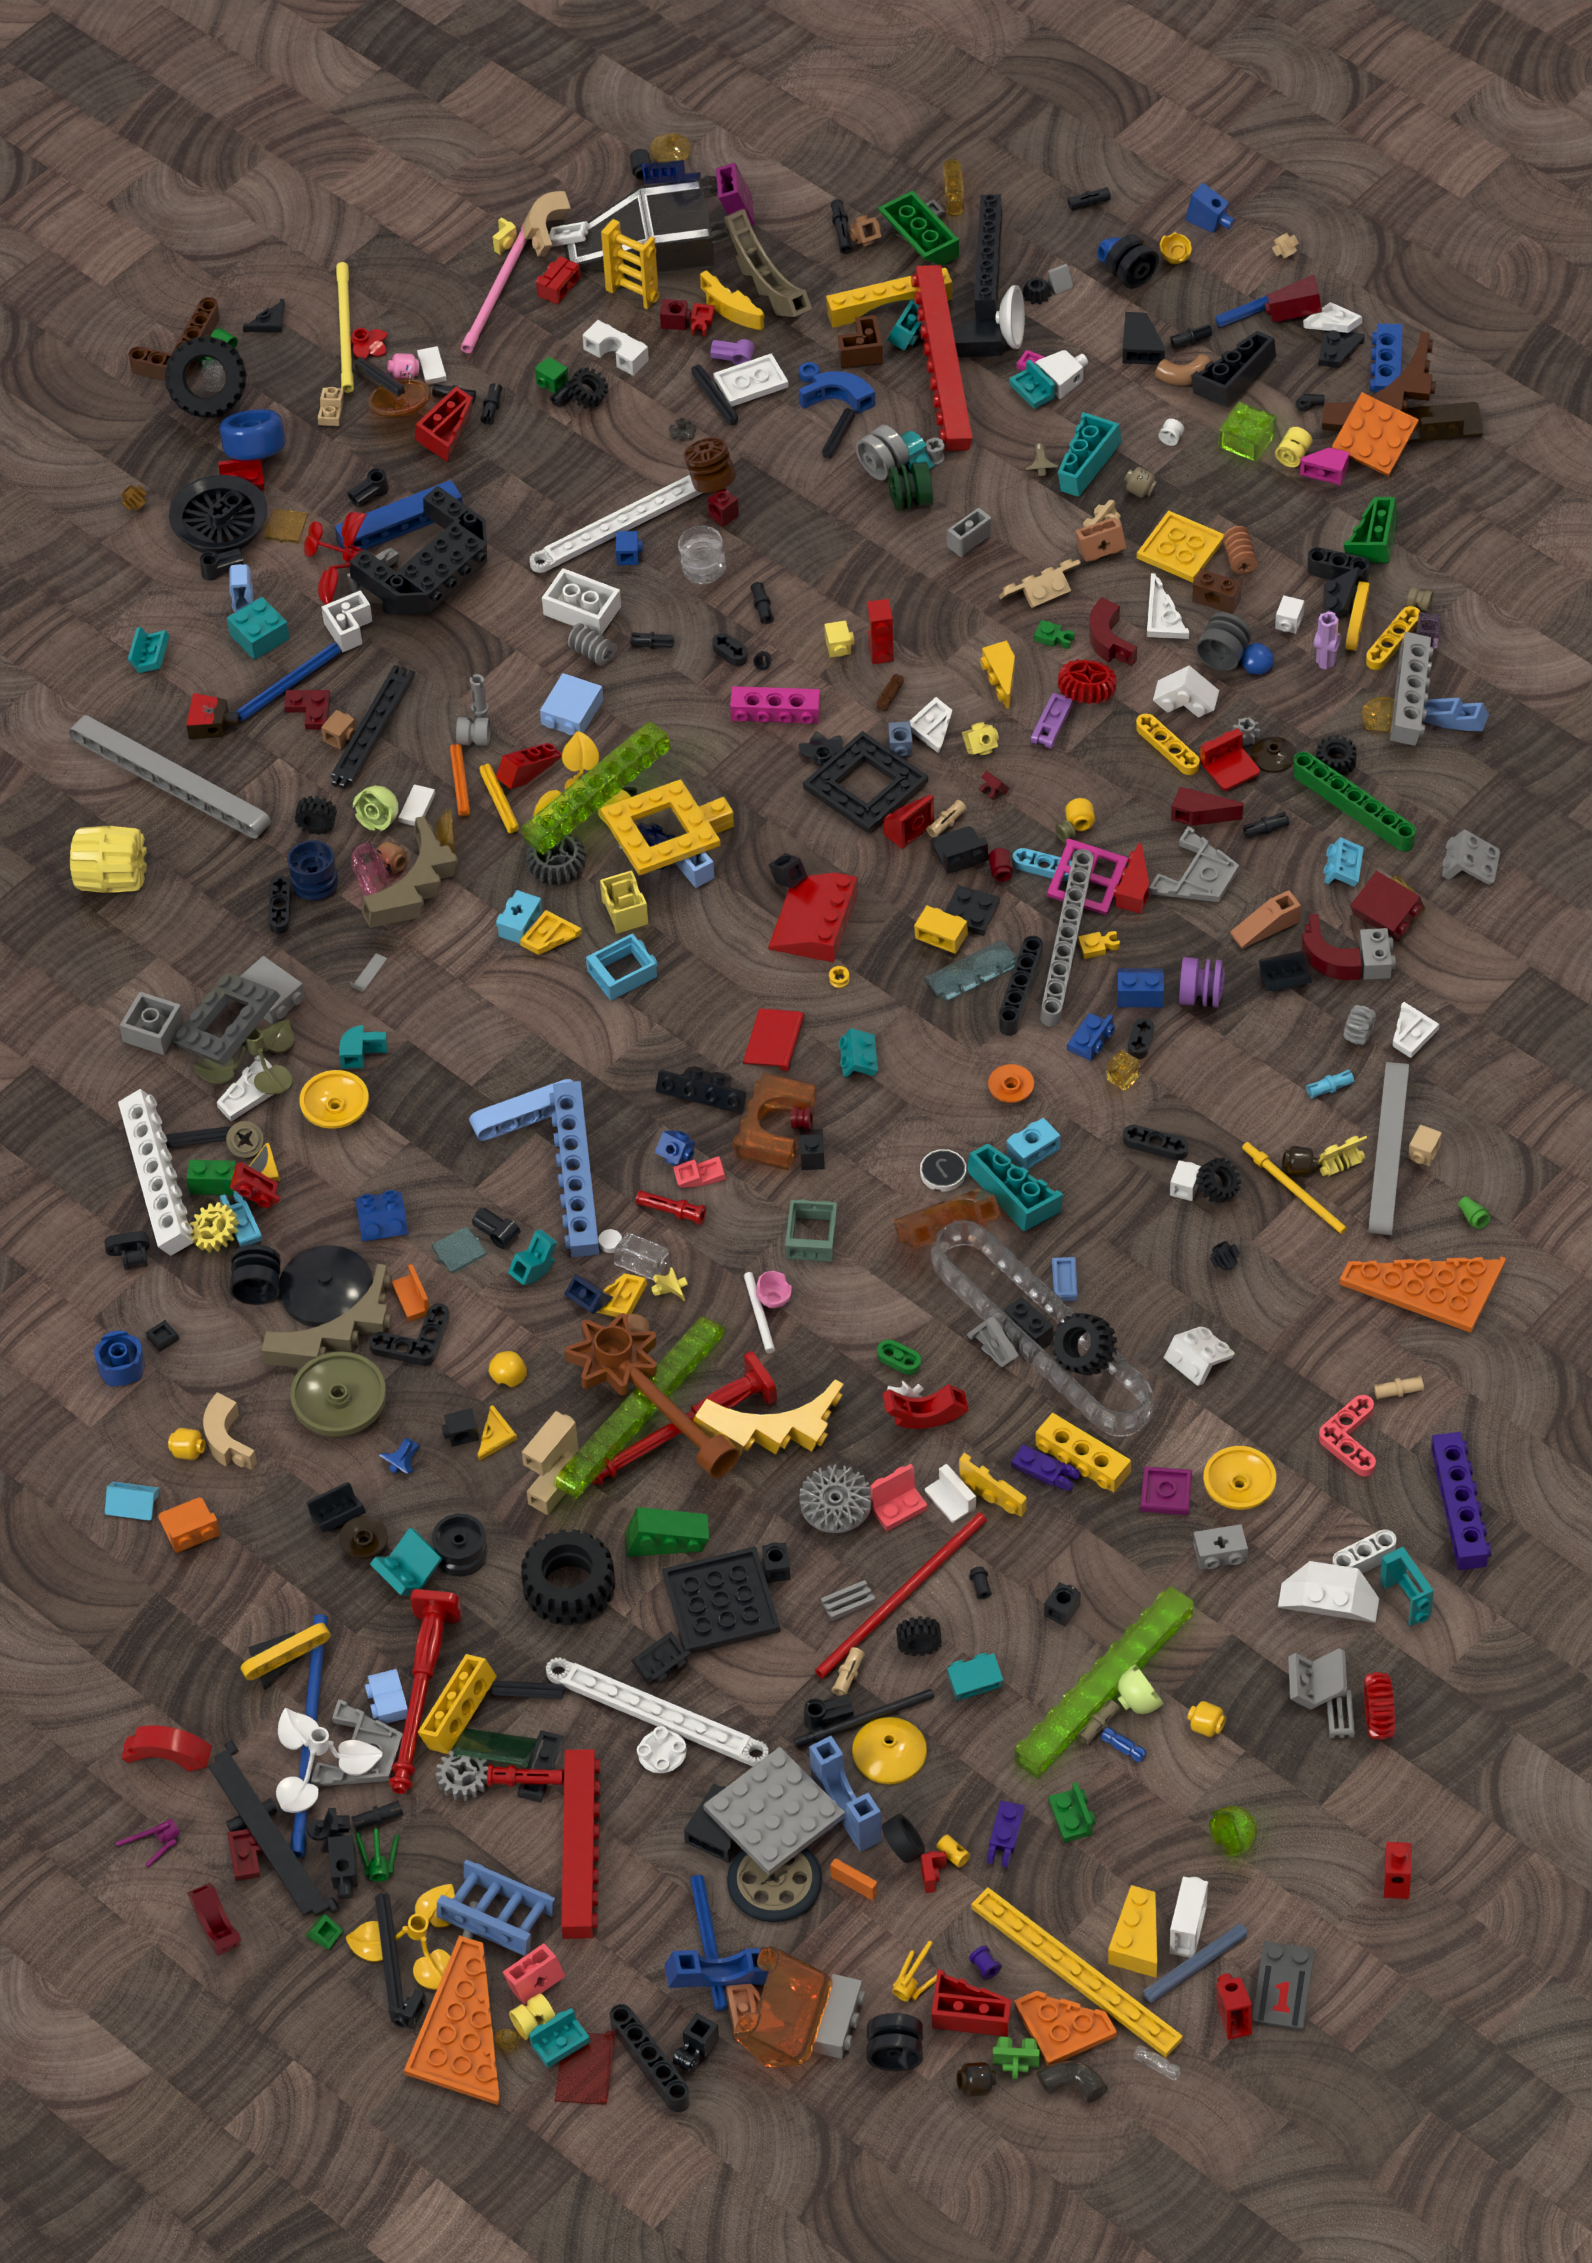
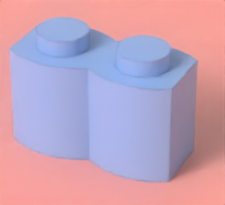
M247 564L231 565L229 569V591L232 597V609L234 612L253 602L251 570Z
M397 1669L368 1676L369 1684H365L368 1699L373 1698L374 1704L370 1705L373 1719L378 1718L384 1724L406 1719L408 1709Z

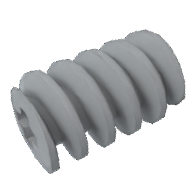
M583 623L576 624L568 637V646L571 649L582 654L585 658H589L590 661L595 662L598 666H604L609 663L617 651L616 643H611L609 639H604L603 635L597 636L596 631H591L589 627H584Z

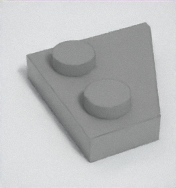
M994 1316L988 1318L967 1334L971 1340L977 1338L983 1344L981 1349L987 1355H990L1001 1367L1019 1356L1015 1346L1008 1340L1001 1324L996 1321Z

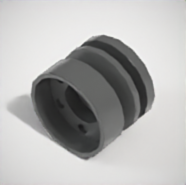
M1226 612L1213 614L1196 644L1198 658L1207 666L1219 671L1234 669L1243 655V650L1247 648V644L1251 640L1252 632L1250 627L1236 615Z

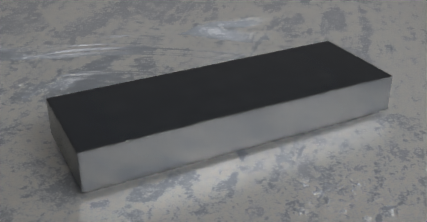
M540 1730L526 1769L554 1770L565 1741L564 1736ZM520 1784L517 1795L520 1798L542 1803L548 1784Z

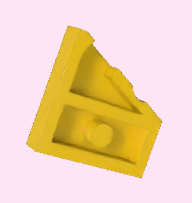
M545 910L520 939V946L540 955L579 937L582 934V930L580 927Z
M624 1273L616 1279L614 1284L604 1289L613 1298L598 1310L597 1313L617 1317L620 1313L632 1314L647 1286L646 1278Z

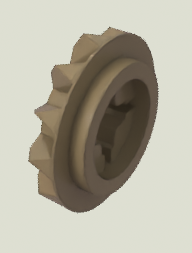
M238 1122L227 1133V1146L234 1155L240 1158L252 1157L262 1148L263 1133L252 1122ZM252 1132L249 1140L253 1146L243 1144V1146L238 1147L241 1139L237 1134L246 1136Z

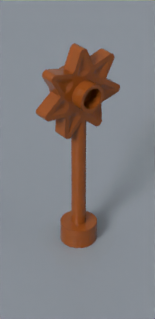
M620 1313L607 1327L590 1320L582 1321L581 1333L584 1341L565 1348V1360L584 1367L581 1375L582 1388L588 1389L607 1381L618 1394L626 1395L629 1383L631 1382L700 1449L696 1462L707 1474L717 1479L730 1472L739 1460L740 1451L724 1435H717L710 1439L648 1378L654 1377L657 1374V1363L648 1355L656 1346V1333L654 1331L631 1332L628 1317L625 1313Z

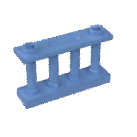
M466 1859L464 1862V1879L466 1880L453 1898L444 1895L440 1896L437 1901V1918L526 1956L531 1948V1933L528 1932L541 1913L553 1917L555 1914V1898L545 1892L537 1891L489 1870L479 1863H473ZM475 1884L488 1889L475 1908L462 1904ZM498 1893L510 1900L500 1915L494 1918L484 1912ZM519 1903L532 1908L520 1928H517L506 1922Z

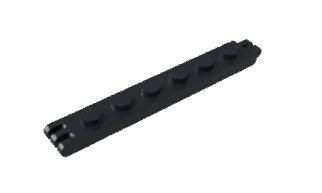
M393 666L331 775V778H333L332 786L337 787L340 783V788L345 790L348 784L354 783L414 679L415 671L410 670L407 674L406 668L402 667L399 672V666Z

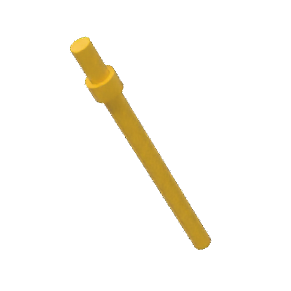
M1249 1142L1242 1146V1149L1254 1159L1253 1162L1260 1168L1264 1167L1340 1234L1345 1233L1347 1227L1274 1165L1268 1155L1263 1151L1259 1152Z

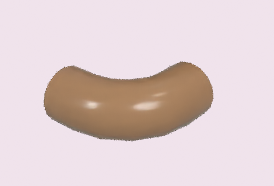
M1202 354L1196 356L1191 363L1186 365H1178L1163 359L1156 369L1155 377L1174 386L1192 385L1191 375L1196 371L1199 373L1203 371L1205 365L1210 363L1211 360Z

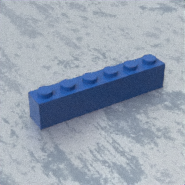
M452 480L437 485L463 503L462 496ZM436 486L366 513L367 516L360 527L353 545L367 550L435 523L424 515L423 498ZM342 522L335 525L337 542L342 549H345L344 538L341 535L344 523Z

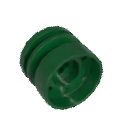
M926 461L912 463L911 473H907L905 465H900V475H898L896 466H890L888 485L890 497L896 511L902 510V500H904L906 509H911V499H915L919 508L933 506L932 482Z

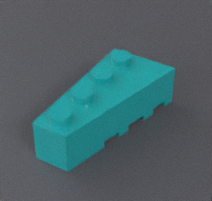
M1082 412L1080 424H1077L1075 429L1076 434L1071 439L1069 451L1065 454L1058 471L1060 490L1077 497L1083 493L1122 443L1119 423Z
M986 1144L969 1153L967 1172L1023 1232L1061 1212L1064 1194L1058 1190L1054 1192L1047 1187L1048 1183L1042 1179H1035L1029 1175L1027 1169L1017 1167L1011 1163L1012 1159L990 1144Z

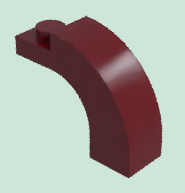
M1101 597L1094 605L1090 614V643L1094 651L1108 663L1113 658H1116L1122 663L1133 666L1137 661V646L1117 637L1111 631L1120 620V606Z
M1309 914V924H1305V933H1302L1301 946L1308 963L1321 974L1334 979L1361 980L1362 965L1359 948L1342 949L1329 945L1321 936L1318 914Z
M208 1883L187 1892L201 1928L215 1954L219 1956L241 1946L240 1941L242 1940L240 1935L227 1918L215 1887Z

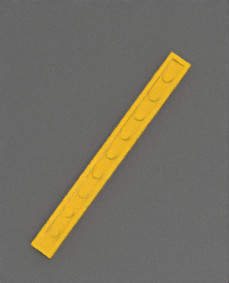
M987 1887L971 1904L973 1911L1165 2058L1183 2041V2036L990 1888Z

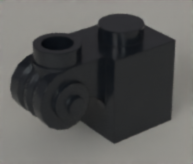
M696 2012L683 2031L684 2047L675 2050L673 2064L686 2072L692 2071L698 2065L701 2056L706 2058L719 2040L718 2024Z

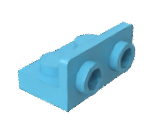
M1341 837L1334 844H1330L1326 852L1328 861L1324 868V883L1330 884L1335 878L1355 887L1359 882L1364 847Z

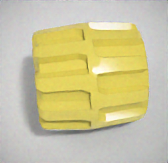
M116 826L77 829L73 836L70 850V870L74 886L83 891L102 893L140 890L145 880L144 873L147 869V864L144 861L147 849L143 847L145 838L140 830Z

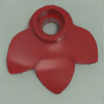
M365 328L355 329L351 335L354 355L357 358L363 357L364 359L369 355L373 357L385 355L386 347L382 341L387 338L388 334L380 329L370 331Z

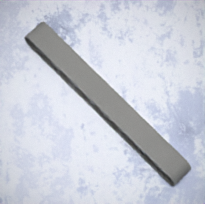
M1086 849L1077 850L1073 855L1040 1013L1041 1022L1048 1027L1056 1026L1060 1022L1093 864V855Z
M1386 1062L1368 1233L1392 1235L1409 1064Z

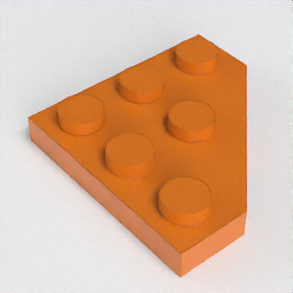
M1034 1991L1014 2000L1015 2009L1031 2038L1036 2039L1037 2048L1040 2049V2054L1048 2067L1117 2037V2031L1105 2011L1099 2009L1094 2011L1081 2007V2004L1073 2001L1048 1997L1046 1993Z

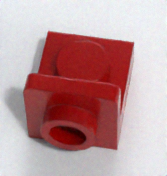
M930 1851L921 1855V1872L925 1893L935 1892V1882H940L938 1869L946 1868V1852Z

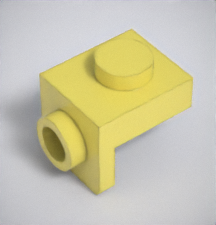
M503 218L498 220L499 232L493 236L494 251L499 255L510 249L517 239L516 226Z

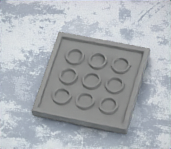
M781 1747L777 1748L703 1805L704 1810L768 1876L845 1818V1812Z

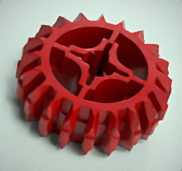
M1076 659L1075 662L1069 661L1068 664H1063L1058 673L1057 684L1060 693L1065 695L1067 699L1071 698L1072 702L1079 701L1080 704L1087 703L1090 705V703H1095L1098 705L1099 702L1105 703L1106 700L1111 699L1112 695H1114L1117 679L1114 670L1109 669L1108 665H1102V662H1094V659L1092 661Z
M1373 1672V1674H1367L1364 1679L1365 1717L1368 1735L1372 1739L1383 1740L1392 1738L1395 1733L1394 1694L1392 1681L1387 1673Z

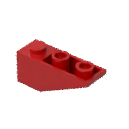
M544 743L503 755L496 778L510 789L526 785L562 758V753L554 745Z
M1138 843L1135 851H1131L1129 855V865L1127 868H1123L1121 874L1122 881L1120 884H1116L1113 897H1116V907L1142 914L1149 898V880L1142 844Z

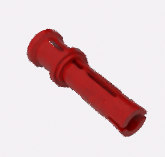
M639 1190L636 1196V1205L673 1214L678 1220L687 1219L694 1221L696 1225L700 1226L706 1217V1205L697 1206L688 1203V1200L685 1199L675 1201L644 1192L643 1190Z
M488 1765V1786H493V1784H508L509 1787H514L516 1784L563 1786L564 1783L563 1769H517V1766L514 1765L509 1767Z

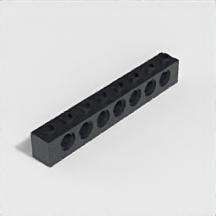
M1001 194L980 196L974 298L976 320H994L998 311L1003 220Z

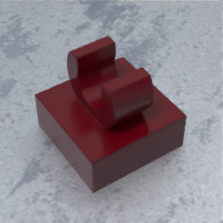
M987 770L981 777L988 783L982 784L980 791L985 794L991 788V793L988 797L992 800L996 799L998 791L1005 795L1010 787Z

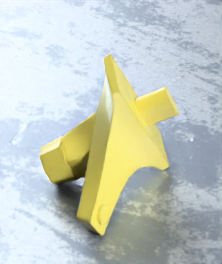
M670 1268V1272L666 1276L657 1274L653 1276L655 1283H657L651 1287L655 1296L672 1292L683 1301H686L681 1290L682 1287L688 1285L685 1277L677 1280L673 1268Z

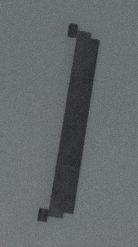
M229 1740L224 1744L226 1750L214 1756L216 1762L209 1766L210 1771L303 1916L313 1912L316 1917L328 1909L332 1914L338 1912L340 1907L334 1897L326 1902L324 1901L237 1766L232 1756L237 1754L239 1750L233 1740Z

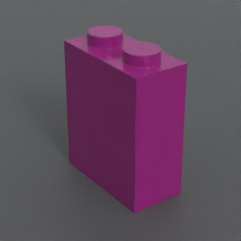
M736 163L716 168L718 198L727 215L745 209L750 224L755 225L752 194Z

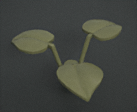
M289 1020L280 1021L263 1031L254 1028L246 1038L245 1043H242L236 1063H234L232 1057L225 1066L205 1059L200 1063L194 1064L195 1071L202 1079L210 1083L223 1084L229 1082L234 1078V1070L238 1069L244 1052L247 1050L250 1055H259L264 1070L254 1078L256 1089L265 1094L287 1092L292 1086L291 1073L281 1065H275L268 1069L263 1050L282 1053L293 1046L294 1034Z

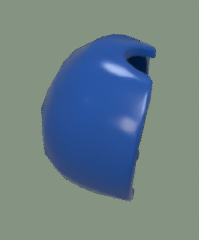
M1253 643L1243 650L1239 664L1240 667L1243 666L1248 674L1262 675L1273 667L1274 655L1266 645Z

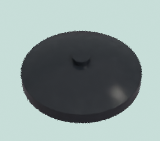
M317 1246L299 1253L285 1266L280 1276V1299L286 1312L293 1319L310 1327H318L338 1318L357 1304L373 1284V1278L368 1264L356 1252L341 1246Z

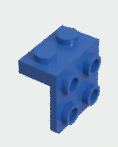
M388 1190L379 1195L364 1194L356 1199L362 1241L408 1234L401 1192Z

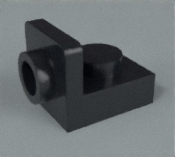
M415 1989L412 1996L407 1997L403 2009L391 2006L389 2009L391 2021L398 2027L415 2029L427 2005L425 1992Z

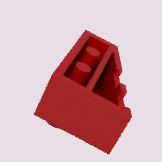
M456 386L416 424L415 440L448 462L471 414L473 397Z

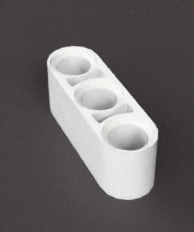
M1389 1530L1378 1531L1335 1553L1332 1565L1358 1568L1363 1574L1381 1565L1382 1556L1396 1550V1536Z

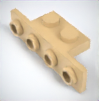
M1072 559L1060 563V568L1054 570L1053 567L1043 570L1041 576L1035 578L1034 575L1024 578L1022 580L1023 583L1016 586L1015 583L1007 585L1003 588L1004 591L999 595V598L1001 600L1023 590L1032 609L1065 595L1071 589L1064 573L1080 565V560L1078 559L1074 562Z

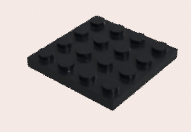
M756 1546L662 1569V1576L685 1651L689 1649L691 1653L781 1632Z

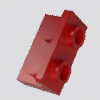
M261 459L218 462L220 475L240 477L253 483L260 490H265Z

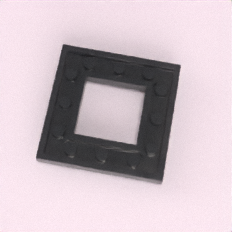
M862 731L803 782V789L870 834L883 822L887 815L896 811L928 782V775ZM863 761L893 780L869 803H865L838 784Z

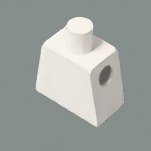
M1062 350L1037 360L1035 365H1039L1042 372L1047 377L1053 379L1055 395L1062 399L1083 381V367L1088 365V360L1084 354L1074 358L1066 350Z

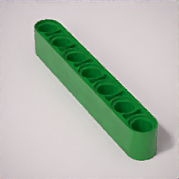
M1299 752L1294 756L1293 776L1298 781L1396 849L1407 852L1414 848L1416 828L1412 823L1312 754Z

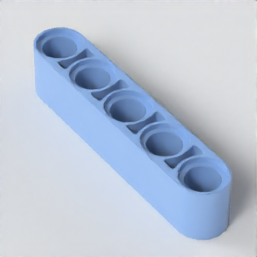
M565 1079L553 1084L573 1082V1080ZM553 1084L474 1112L469 1117V1122L478 1140H489L552 1117L551 1113H556L555 1107L550 1106L549 1093H554ZM565 1107L563 1109L569 1110L571 1109V1107Z

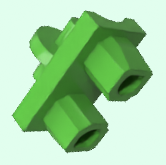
M998 2038L996 2047H993V2066H1003V2071H1011L1012 2079H1018V2072H1028V2068H1039L1040 2049H1037L1036 2039H1022V2048H1012L1011 2038Z

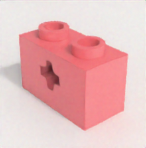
M544 1943L502 1972L511 1991L524 2005L527 2004L529 1999L539 1993H543L566 1977L557 1957Z

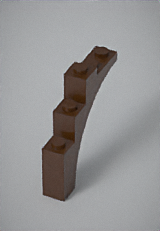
M1421 332L1417 349L1408 366L1389 386L1371 395V397L1405 412L1407 411L1408 399L1430 401V395L1435 394L1436 382L1432 381V374H1429L1430 360H1427L1428 353H1432L1433 340H1430V333ZM1357 400L1344 403H1325L1322 430L1340 432Z

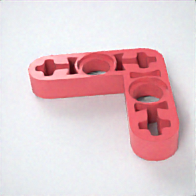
M1359 1395L1321 1426L1319 1442L1356 1474L1366 1477L1374 1473L1376 1459L1349 1435L1372 1416L1374 1402L1367 1395ZM1348 1417L1352 1419L1353 1423L1343 1425L1340 1419ZM1333 1433L1334 1438L1332 1436L1325 1437V1434L1331 1435ZM1343 1446H1350L1354 1451L1350 1454H1345L1341 1451V1448ZM1361 1462H1362L1363 1464H1365V1463L1368 1462V1463H1369V1466H1367V1465L1360 1466V1464H1361Z

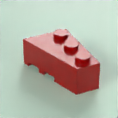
M938 1969L931 2013L932 2029L1008 2037L1011 2019V1999L985 1988L979 1989L967 1984L966 1980L961 1978L958 1980L946 1975L945 1971Z

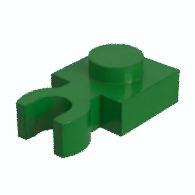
M1041 620L1034 633V641L1052 647L1059 643L1063 648L1069 649L1070 641L1066 639H1075L1073 631H1062L1061 625Z

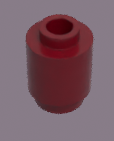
M995 848L988 855L991 875L998 882L1008 881L1013 874L1010 852L1004 848Z

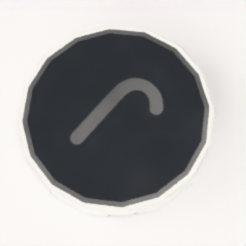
M936 1150L929 1153L922 1160L920 1176L923 1183L930 1189H941V1192L951 1191L964 1182L966 1164L964 1159L956 1152Z

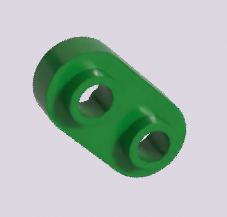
M884 1340L879 1343L877 1357L883 1364L907 1375L915 1374L920 1370L921 1356L918 1352L894 1340Z

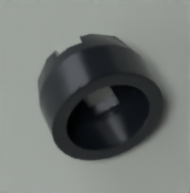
M766 651L758 652L753 659L755 667L759 670L767 669L772 662L771 655ZM763 656H765L766 664H763Z

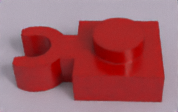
M694 303L690 317L692 335H695L696 330H702V336L707 335V326L712 325L715 305Z

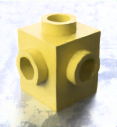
M980 722L971 726L972 729L962 732L968 754L974 755L979 753L980 756L993 752L992 748L998 747V732L992 725Z

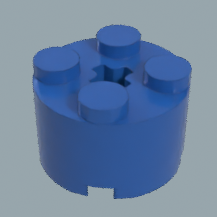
M112 1331L105 1334L99 1344H96L94 1356L98 1373L108 1386L128 1385L142 1378L145 1360L141 1343L136 1336L133 1337L126 1331Z

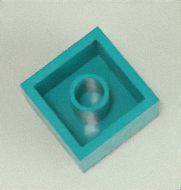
M263 597L227 617L229 635L254 660L290 639L287 621Z

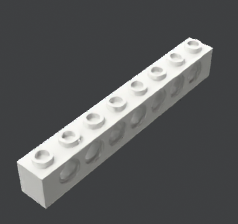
M139 1089L119 1101L118 1104L157 1246L172 1256L194 1243L191 1235L193 1231L187 1221V1209L182 1203V1191L176 1182L177 1173L171 1164L172 1155L166 1146L167 1138L161 1128L162 1120L156 1110L157 1102L151 1094L148 1095L142 1089Z

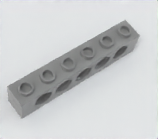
M1405 632L1399 652L1390 731L1391 741L1416 746L1418 737H1423L1425 725L1422 722H1424L1427 709H1423V706H1426L1428 700V693H1425V691L1429 687L1430 678L1427 675L1430 674L1432 662H1428V660H1431L1433 654V647L1430 646L1431 637Z

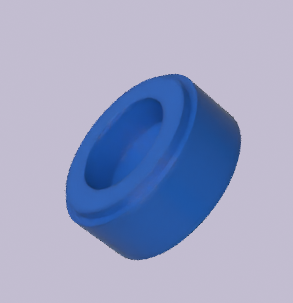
M813 362L803 363L799 367V378L804 382L812 383L813 376L820 374L819 366Z

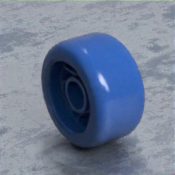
M267 409L242 411L228 416L220 424L222 448L226 456L231 459L242 461L262 459L280 452L285 446L286 438L281 416L275 411Z

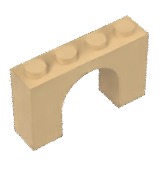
M557 1411L554 1412L522 1451L523 1465L540 1474L527 1490L528 1504L546 1515H549L581 1476L576 1422L569 1415H562Z

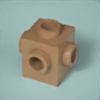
M867 215L855 218L856 222L850 224V236L856 244L863 243V246L874 244L875 239L882 237L880 233L881 227L876 217L868 218Z

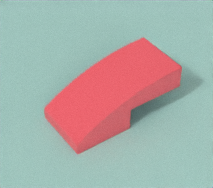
M719 1156L698 1164L694 1159L673 1167L679 1188L703 1186L727 1179L722 1160Z

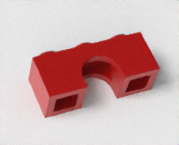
M889 599L868 601L867 617L870 628L868 630V646L872 664L894 661L893 617Z

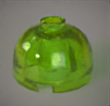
M1236 1805L1225 1806L1212 1812L1214 1816L1213 1819L1209 1820L1210 1833L1214 1843L1218 1846L1221 1842L1227 1850L1223 1854L1235 1857L1245 1853L1252 1847L1257 1837V1822L1254 1816L1243 1807Z

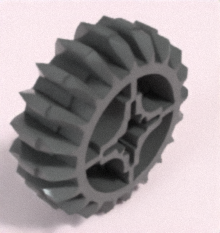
M562 829L559 833H555L552 830L551 834L543 832L542 837L536 836L535 841H530L529 848L526 851V864L530 873L533 874L535 879L540 878L542 883L548 881L550 886L553 882H557L560 885L561 881L569 883L570 878L576 879L577 874H582L583 867L586 864V851L582 842L579 841L577 836L572 837L570 832L564 834Z

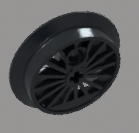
M214 475L193 481L178 492L169 509V521L174 533L183 542L201 553L210 551L220 554L238 548L241 550L252 542L263 527L267 517V503L260 489L248 480L231 475ZM217 499V502L213 504L211 500ZM205 502L208 508L203 506L201 503ZM222 532L227 538V542H222ZM216 535H217V541H218V543H215V542H214V539H215Z

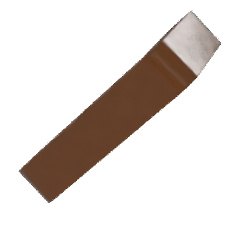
M205 297L201 299L174 350L183 342L192 338L211 336L220 319L218 303L215 298ZM136 346L129 350L130 367L133 373L166 381V364L172 353ZM198 359L193 361L188 367L186 373V380L188 379Z

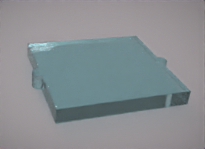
M467 1226L432 1244L433 1250L439 1256V1261L445 1264L451 1274L487 1255L479 1243V1238H475Z

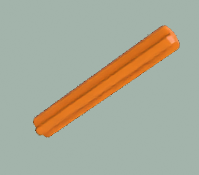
M452 744L450 746L458 814L463 817L470 814L462 746L460 744Z

